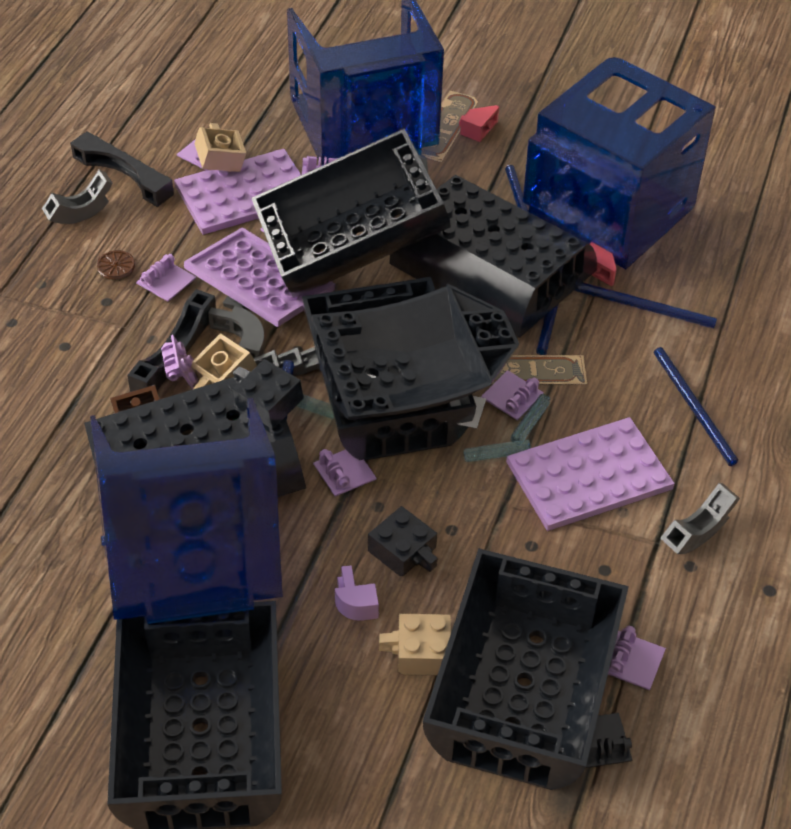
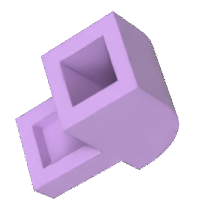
M342 566V577H337L338 588H335V604L342 615L352 620L377 619L379 604L375 584L355 586L352 566Z

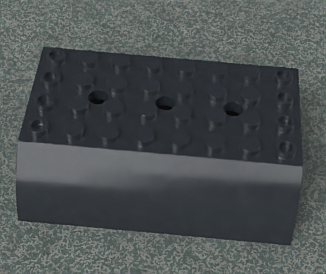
M405 129L251 198L280 275L293 298L451 227L445 205Z
M454 175L436 189L445 205L451 227L391 254L389 264L415 279L431 277L435 290L450 284L503 310L515 335L519 338L597 271L596 253L590 244L457 175Z
M431 277L302 296L317 358L318 353L311 319L312 315L376 308L419 297L436 291ZM396 369L388 370V372L392 373L394 376L400 374V372ZM323 377L340 441L348 453L358 460L366 461L452 446L468 429V426L458 424L472 421L477 406L471 394L459 399L461 405L451 407L449 402L402 414L348 420L333 403Z
M232 377L85 422L84 425L102 494L120 546L124 547L306 489L302 468L286 418L279 422L275 428L271 429L240 410L236 405L232 391L238 383ZM231 416H240L237 420H228ZM189 429L194 430V431H193L191 434H189V435H183V434H182V433H183L184 431H186V430H189ZM140 444H147L143 449H136Z
M478 548L423 719L425 736L435 751L446 761L549 790L568 786L580 778L587 764L629 586ZM539 636L543 641L541 643H534L530 640V637ZM520 678H527L531 681V684L529 686H522L518 683V680Z
M276 601L117 609L107 801L112 814L132 829H220L258 826L266 821L277 810L282 798ZM198 677H206L208 679L203 685L194 683ZM198 723L208 725L207 729L202 732H197L193 728ZM199 771H203V772H206V773H207V775H194V774L197 773V772H199Z

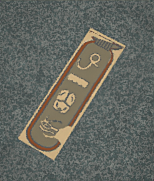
M449 91L414 146L418 155H424L426 158L442 162L460 132L461 126H459V121L461 117L470 109H474L478 100L469 95Z
M512 355L491 383L494 384L508 370L524 381H527L529 378H536L539 384H587L584 356Z

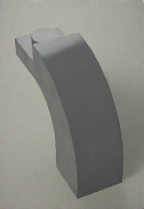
M98 170L84 191L70 197L51 193L42 210L48 220L55 223L75 224L95 216L107 205L109 201L105 195L110 190L113 182L105 171Z
M234 306L232 312L211 307L208 313L211 329L239 336L241 338L239 346L250 352L253 358L265 354L263 326L254 314L238 306Z
M718 483L695 513L686 519L674 520L660 539L677 554H686L697 549L714 536L730 518L728 514L740 498L723 483Z

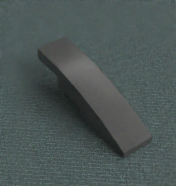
M297 347L279 355L273 350L253 358L257 365L265 359L293 376L320 368L315 347L300 352Z

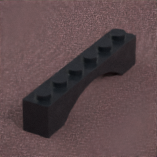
M86 131L70 142L74 159L86 166L108 167L126 174L137 183L142 192L143 199L154 206L159 207L174 195L172 179L147 166L140 160L133 158L126 152L119 150L112 144L105 142L98 136Z
M196 289L185 302L177 324L165 343H171V335H173L178 342L183 343L187 353L209 325L208 313L211 307L216 308L215 295ZM163 345L150 357L139 360L129 372L127 377L130 392L155 385L158 391L167 377L161 351Z

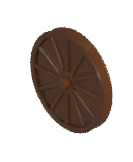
M121 250L109 251L103 254L97 261L99 274L108 279L124 278L130 275L135 268L133 256Z

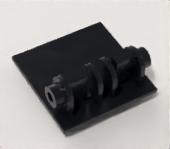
M619 713L598 716L585 768L633 761L630 753L632 741L630 737L626 738Z

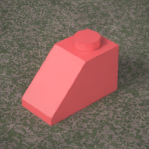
M499 106L470 109L459 121V126H461L460 135L481 142L498 122Z
M594 239L590 245L596 253L597 271L592 276L613 286L617 269L612 249Z

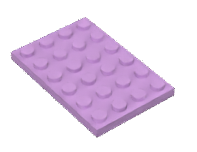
M285 149L245 159L240 172L207 170L175 179L174 182L202 235L258 219L259 217L251 198L299 177L301 174Z
M243 227L184 261V268L276 327L284 324L304 310L302 296L332 292L335 289V283L331 281L293 298L280 275L269 243Z
M630 417L509 455L506 461L547 531L672 490L674 487V482Z

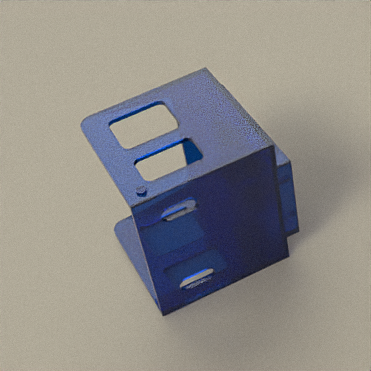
M402 0L401 34L328 48L321 47L293 8L287 9L290 99L318 160L321 157V166L324 165L325 157L327 158V164L329 158H341L402 129L406 130L418 155H421L423 147L439 144L444 48L416 0ZM411 15L418 27V30L415 32H411ZM297 39L306 57L307 81L297 60ZM298 83H299V85H300V88H301L303 94H299V91H298Z
M612 57L606 59L538 113L536 133L528 139L523 203L529 206V213L588 244L593 242L613 253L615 264L626 270L695 207L716 106L621 58ZM612 76H618L647 91L646 94L622 113H616L587 97ZM659 101H667L685 110L683 115L661 133H654L635 122ZM696 136L695 140L682 151L683 147Z
M253 398L247 399L249 432L247 438L129 452L112 451L95 415L90 416L103 533L101 545L104 546L114 620L146 616L147 624L253 610L254 601L283 597L276 459Z

